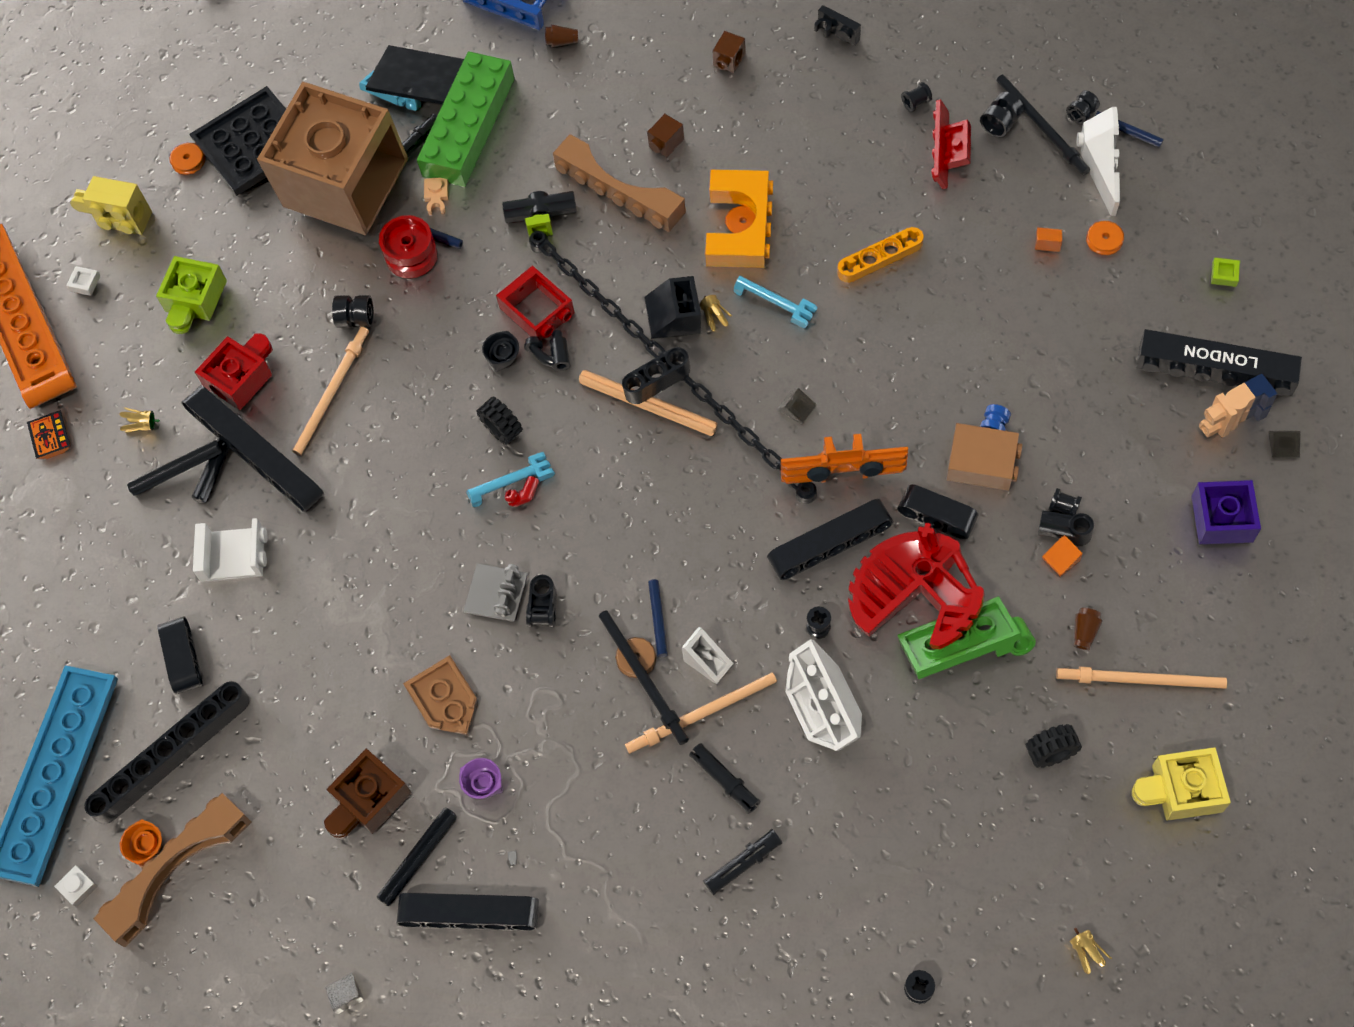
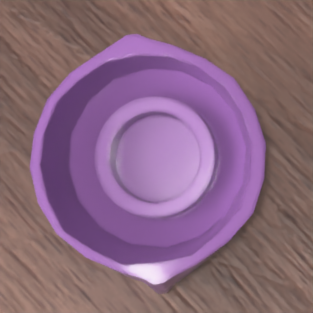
M476 758L460 768V787L469 797L487 799L503 793L500 769L493 761L486 758Z

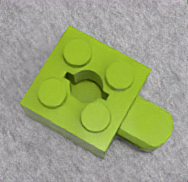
M177 256L173 257L156 294L164 311L169 312L165 321L173 333H187L194 318L210 321L227 282L218 264Z

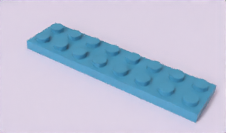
M64 666L0 827V879L39 887L117 684L118 678L115 675Z

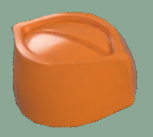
M143 819L129 826L124 831L120 840L122 855L141 868L146 862L156 858L162 845V836L159 828Z

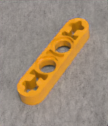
M916 227L906 228L843 258L838 263V278L843 282H854L917 252L923 246V232ZM887 246H894L898 251L889 254L884 249ZM866 256H873L876 258V262L867 264L863 259ZM847 267L849 270L853 269V272H849L848 270L844 271V268Z

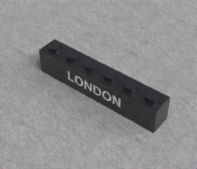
M1145 329L1140 341L1136 368L1144 369L1147 372L1167 373L1174 377L1195 378L1202 382L1222 383L1225 386H1239L1263 374L1278 393L1277 395L1292 396L1299 384L1302 357Z

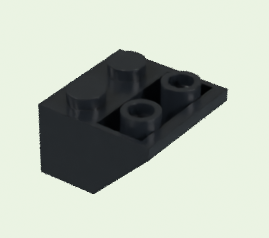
M694 276L669 278L644 297L651 339L701 333V311Z

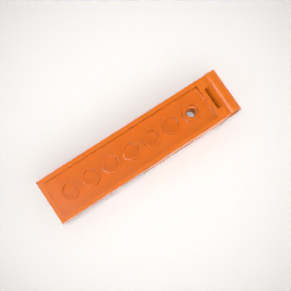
M0 224V345L21 395L28 408L32 409L77 388V385L44 310L35 296L10 237L3 224Z

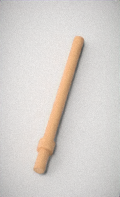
M360 327L354 340L350 341L345 349L346 354L293 448V453L301 456L352 362L355 358L359 357L363 349L362 344L369 333L367 328Z
M1079 666V669L1057 668L1056 679L1078 680L1079 683L1091 684V681L1227 688V678L1103 671L1092 670L1091 667Z
M773 673L757 679L679 717V724L684 728L776 683V677ZM664 725L657 729L652 727L644 731V735L624 745L627 752L631 754L647 745L651 747L660 743V739L672 734L670 729H666Z

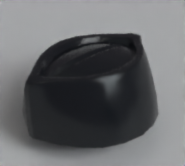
M509 331L491 334L486 338L482 346V353L492 366L494 372L510 366L516 359L519 351V342Z

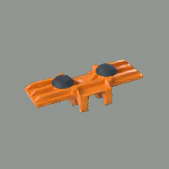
M853 434L852 450L836 451L832 436L824 437L825 445H823L822 453L816 456L781 459V482L786 484L813 481L825 483L830 474L860 471L863 479L876 475L902 473L907 468L908 447L865 451L863 450L861 434Z

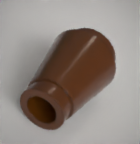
M552 24L551 27H545V44L551 45V48L578 43V29Z
M1080 608L1079 613L1075 614L1074 647L1090 650L1103 622L1100 619L1101 613L1090 608Z

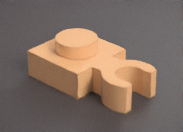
M424 179V200L429 202L427 204L429 215H432V210L435 207H439L441 214H445L446 209L443 201L449 200L448 179Z

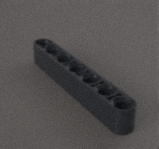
M200 385L181 402L195 419L303 512H306L324 495L322 489L310 477L204 386Z
M233 681L222 684L94 791L85 801L84 809L86 813L101 824H108L114 821L248 707L249 696L244 689ZM238 693V697L235 700L229 701L233 694ZM217 711L214 718L207 720L210 713ZM195 729L194 734L186 738L187 733ZM169 748H173L170 755L164 757L165 752ZM151 766L150 771L147 774L142 775L143 770L146 767ZM128 785V789L120 794L122 787ZM106 803L105 809L98 813V808Z

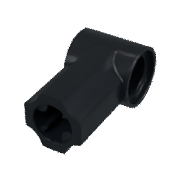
M1043 510L1038 534L1061 538L1065 535L1074 545L1083 546L1088 544L1092 538L1094 521L1089 515L1084 513L1072 516ZM1076 527H1083V528H1085L1087 531H1086V532H1078V531H1076L1074 528H1076Z

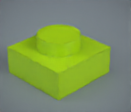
M549 214L525 218L529 238L535 231H542L547 236L553 235Z
M1214 257L1211 284L1237 287L1240 260Z

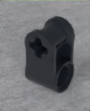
M537 575L530 582L529 601L526 609L527 627H532L533 625L555 627L557 592L552 579L547 575ZM541 587H549L548 592L545 594L537 593Z

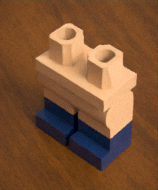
M1260 374L1227 392L1226 396L1223 393L1217 395L1212 406L1205 409L1204 415L1206 419L1200 422L1199 427L1207 438L1216 433L1223 438L1229 435L1230 431L1235 430L1239 423L1253 416L1257 421L1266 418L1278 393L1265 376Z

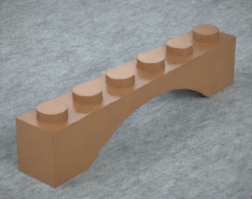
M571 134L553 152L555 168L560 173L568 174L579 184L587 185L597 194L612 199L616 205L626 207L637 217L647 219L656 228H662L670 232L686 213L685 198L665 187H637L623 183L610 176L597 164L591 154L589 144Z
M223 793L218 797H214L207 803L206 809L198 817L192 818L176 838H172L165 844L163 851L156 858L146 862L142 867V871L134 879L127 881L121 887L120 893L112 901H108L100 907L98 914L93 919L116 943L126 947L147 926L149 911L154 898L169 875L180 864L196 853L219 844L231 843L252 821Z

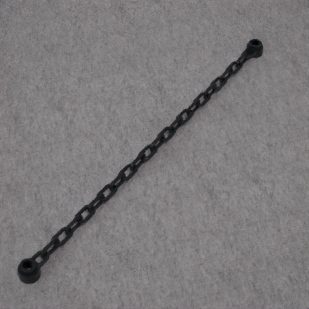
M535 231L531 234L529 243L532 251L552 257L558 263V267L562 272L577 280L579 287L588 296L595 297L601 303V308L609 316L616 317L623 324L626 332L633 338H639L645 344L646 350L654 358L666 352L659 343L645 336L643 329L634 320H628L614 301L606 299L600 294L599 288L590 279H584L570 260L563 259L556 252L555 246L549 242L548 236L544 232ZM565 262L572 267L570 273L564 268ZM587 282L594 288L592 293L585 288ZM609 303L616 308L613 313L606 308L609 306ZM631 324L638 329L636 335L629 329ZM653 344L661 350L658 352V355L651 350ZM689 375L680 380L691 387V392L701 402H707L714 409L715 415L723 423L735 428L738 431V436L748 446L755 447L762 454L763 460L771 468L781 472L782 458L773 450L766 449L760 443L759 437L750 428L743 427L736 420L734 413L725 405H719L712 398V393L704 385L696 383ZM699 387L707 393L704 395V398L696 392L699 390ZM722 409L730 415L728 421L719 414L722 413ZM746 431L754 437L751 442L743 436L746 434ZM770 453L778 460L775 463L776 466L768 459ZM803 482L797 486L794 483L790 484L796 490V498L799 502L809 504L816 499L817 489L813 482ZM807 487L810 491L804 492L802 489Z

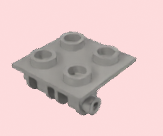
M477 564L463 612L515 622L528 573L518 571L519 567L515 564H509L507 568Z

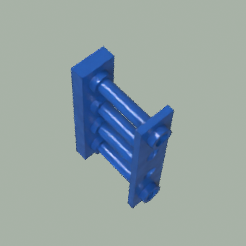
M463 0L465 3L537 30H541L544 25L541 9L547 0H536L533 5L522 2L523 0Z

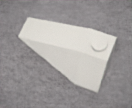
M1111 107L1085 121L1082 131L1077 133V147H1081V157L1090 168L1089 173L1110 216H1116L1120 203L1119 172H1114L1117 171L1119 149H1116V136L1119 135L1117 107Z

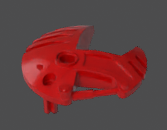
M925 523L924 527L919 526L918 531L899 534L879 543L869 551L871 554L869 558L866 556L862 558L860 570L856 568L853 572L855 582L850 581L849 592L853 596V602L848 598L849 608L857 627L869 637L922 593L939 611L929 645L932 649H942L963 636L960 631H968L971 628L973 621L970 619L978 617L984 602V589L975 583L969 567L962 556L959 542L949 536L935 533V530L932 529L929 523ZM954 563H956L960 572L963 573L970 589L965 588L948 572ZM923 572H929L928 574L920 575Z

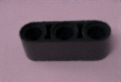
M674 347L624 376L622 387L626 400L631 404H640L687 377L691 368L687 351L681 347ZM675 362H683L680 365H674ZM655 374H661L660 377H657V378H653V377H652V376L655 375ZM632 387H640L637 390H630Z
M913 484L908 485L897 507L898 512L909 519L924 525L929 523L936 530L964 540L969 538L979 516L974 508Z
M183 616L158 624V634L168 679L173 692L177 695L203 686L192 632L186 617Z

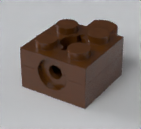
M366 748L326 789L339 804L325 818V828L336 839L347 837L359 823L373 834L412 792L404 781Z

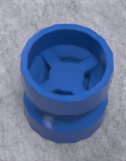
M988 405L984 413L985 420L981 422L980 427L1006 431L1005 425L1009 423L1011 412L1001 405Z

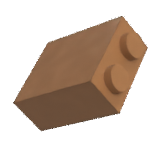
M956 423L946 480L1009 491L1011 481H1017L1019 467L1014 466L1015 458L1020 459L1022 444L1018 443L1019 433Z

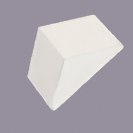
M701 627L697 628L682 647L684 662L715 684L721 680L734 664Z

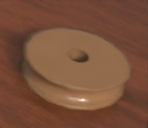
M634 637L627 639L635 655L639 656V661L646 672L650 673L656 663V653L652 644L644 638ZM618 648L615 656L618 668L626 676L637 678Z

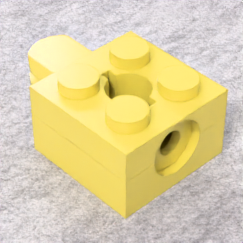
M96 176L92 177L86 191L76 189L74 197H72L70 202L75 210L92 214L97 225L102 229L119 230L126 234L135 233L142 235L152 214V210L137 184Z
M1216 747L1159 755L1152 765L1154 776L1137 779L1132 788V797L1138 805L1162 804L1166 821L1223 813L1231 803Z

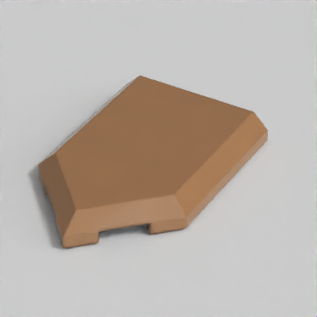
M450 655L403 683L430 728L467 735L477 698Z

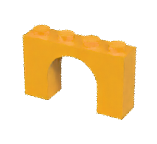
M711 169L710 203L744 205L753 211L756 218L749 228L739 233H706V266L765 268V259H770V244H766V237H771V223H767V216H772V201H768V195H773V180H769V171Z

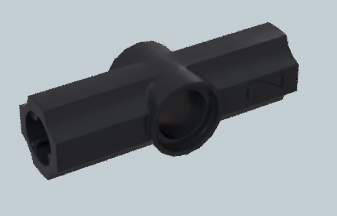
M535 191L529 194L528 198L502 203L506 223L524 221L525 218L533 217L534 215L549 214L551 219V216L577 212L574 191L550 195L544 191Z

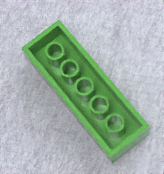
M470 51L467 52L417 158L422 177L448 179L450 184L466 187L515 80L510 60Z

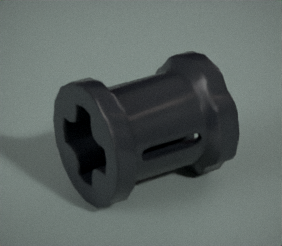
M921 82L917 88L910 92H902L901 99L905 108L912 112L921 103L932 101V92L925 82Z
M1056 488L1048 510H1057L1074 516L1077 513L1082 497L1062 493L1061 489Z
M817 606L810 609L807 613L808 624L806 628L808 634L817 639L825 638L831 629V614L826 608Z

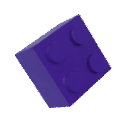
M1253 480L1198 482L1191 497L1199 545L1253 543L1261 530Z

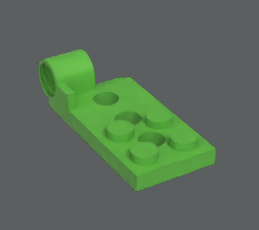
M999 596L983 602L978 617L970 619L973 621L971 628L968 631H960L962 635L966 636L965 638L956 640L942 649H927L930 646L929 643L937 620L897 635L899 643L918 680L995 651L997 657L1010 652L1015 656L1025 655L1034 648L1036 640L1022 618L1010 616ZM983 625L991 626V628L988 630L978 629Z

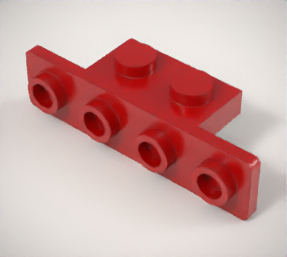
M939 99L936 100V110L933 111L935 129H933L935 148L932 149L934 168H932L931 173L933 180L938 182L942 189H947L948 169L971 164V124L968 119L949 124V111L943 101Z

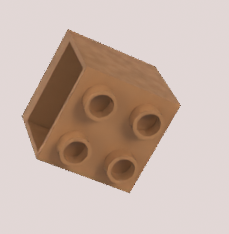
M303 81L257 158L283 207L363 235H367L408 160L388 109Z

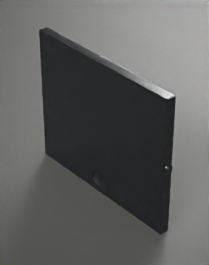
M388 45L366 85V90L443 105L464 59Z

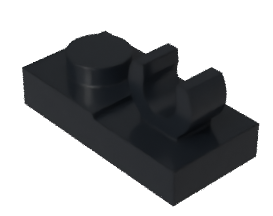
M824 5L818 9V20L814 24L815 32L823 28L825 29V37L833 33L842 41L856 46L860 41V23Z

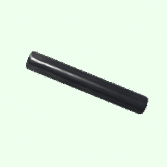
M218 438L217 441L221 445L222 453L207 460L192 494V498L196 502L205 503L230 449Z
M213 440L128 482V490L133 496L149 490L221 454V445L217 440Z
M446 807L442 809L378 893L377 899L384 905L390 906L456 820L457 816L452 810Z

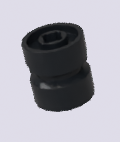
M1000 92L991 103V106L980 117L981 126L988 134L994 137H1004L1013 126V123L1023 113V103L1016 95L1010 92Z
M349 295L334 296L332 317L335 327H351L353 323L358 327H371L374 319L372 297L370 295L355 296L352 300Z

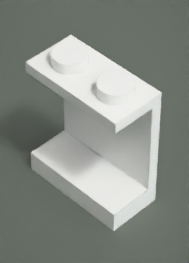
M257 518L252 519V528L212 532L206 523L195 524L193 573L200 582L263 576V567L267 564L266 553L263 551L264 543H267L268 539L266 528L262 527Z

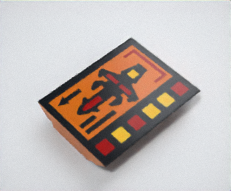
M61 410L27 422L36 459H49L65 453L70 448Z

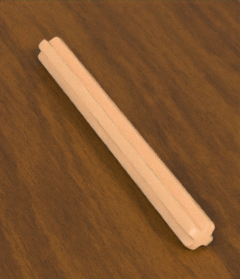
M587 370L581 372L579 376L580 384L629 403L625 398L622 384ZM651 397L640 404H632L709 436H713L718 427L717 422L655 397Z

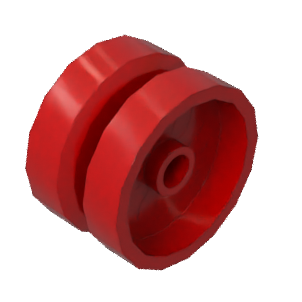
M413 215L399 216L390 220L382 228L379 234V245L386 264L393 274L402 278H417L425 275L433 268L437 261L438 251L430 227L422 218Z

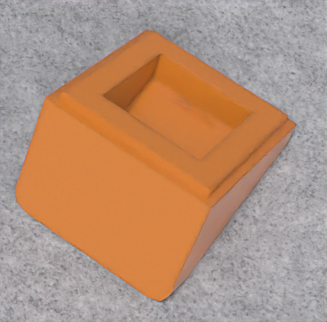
M1037 227L1035 250L1060 252L1062 230Z
M1064 535L1042 556V559L1061 577L1080 562L1083 554Z

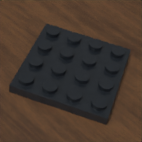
M266 86L189 134L236 196L266 178L257 158L286 108Z

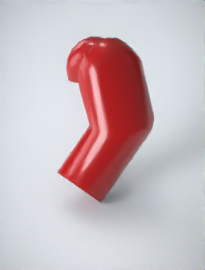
M528 476L522 490H508L505 494V500L509 506L518 507L532 501L539 480Z

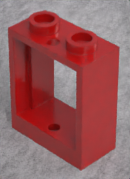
M533 265L496 295L499 308L528 335L539 337L540 341L549 338L556 328L562 323L568 322L575 313L572 300ZM538 288L558 308L535 326L515 306Z

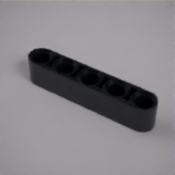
M874 499L776 547L769 552L767 558L780 580H786L882 533L891 527L894 521L881 500Z
M399 894L396 924L415 928L532 931L537 929L539 899L530 896Z

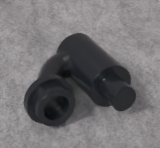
M560 330L552 332V338L549 341L551 355H547L541 350L543 343L539 337L532 336L525 340L524 349L532 352L541 363L553 367L556 371H564L570 367L567 340L565 337H562Z

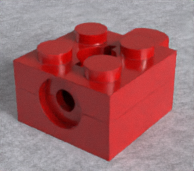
M261 333L254 334L244 346L227 336L197 368L195 374L207 390L240 411L273 375L265 361L273 351L272 345L266 335Z

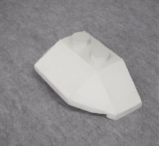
M810 639L789 654L790 665L785 692L807 739L839 751L861 737L862 713L839 666L814 640Z

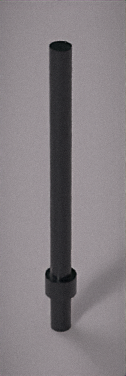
M1003 74L1000 75L996 80L1006 92L1016 95L1021 100L1024 112L1063 153V158L1069 164H1073L1082 175H1086L1090 168L1080 158V153L1063 140Z
M607 610L599 614L600 620L661 715L660 720L666 729L671 730L679 745L687 743L689 738L679 724L680 719L674 710H670Z

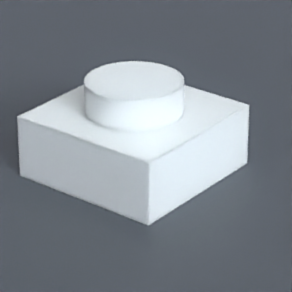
M75 266L66 287L69 291L91 296L101 276L97 270Z
M75 865L54 887L73 906L77 907L97 885Z

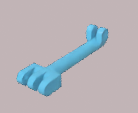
M742 276L738 277L733 290L735 294L741 296L746 289L793 313L790 322L802 328L807 327L808 321L813 317L812 313H815L818 308L815 304L804 298L797 305Z
M540 452L528 457L530 465L528 467L468 489L466 494L472 506L478 507L482 504V495L523 480L528 476L535 475L539 482L553 477L555 472L550 468L549 461L545 460L547 458L545 453Z

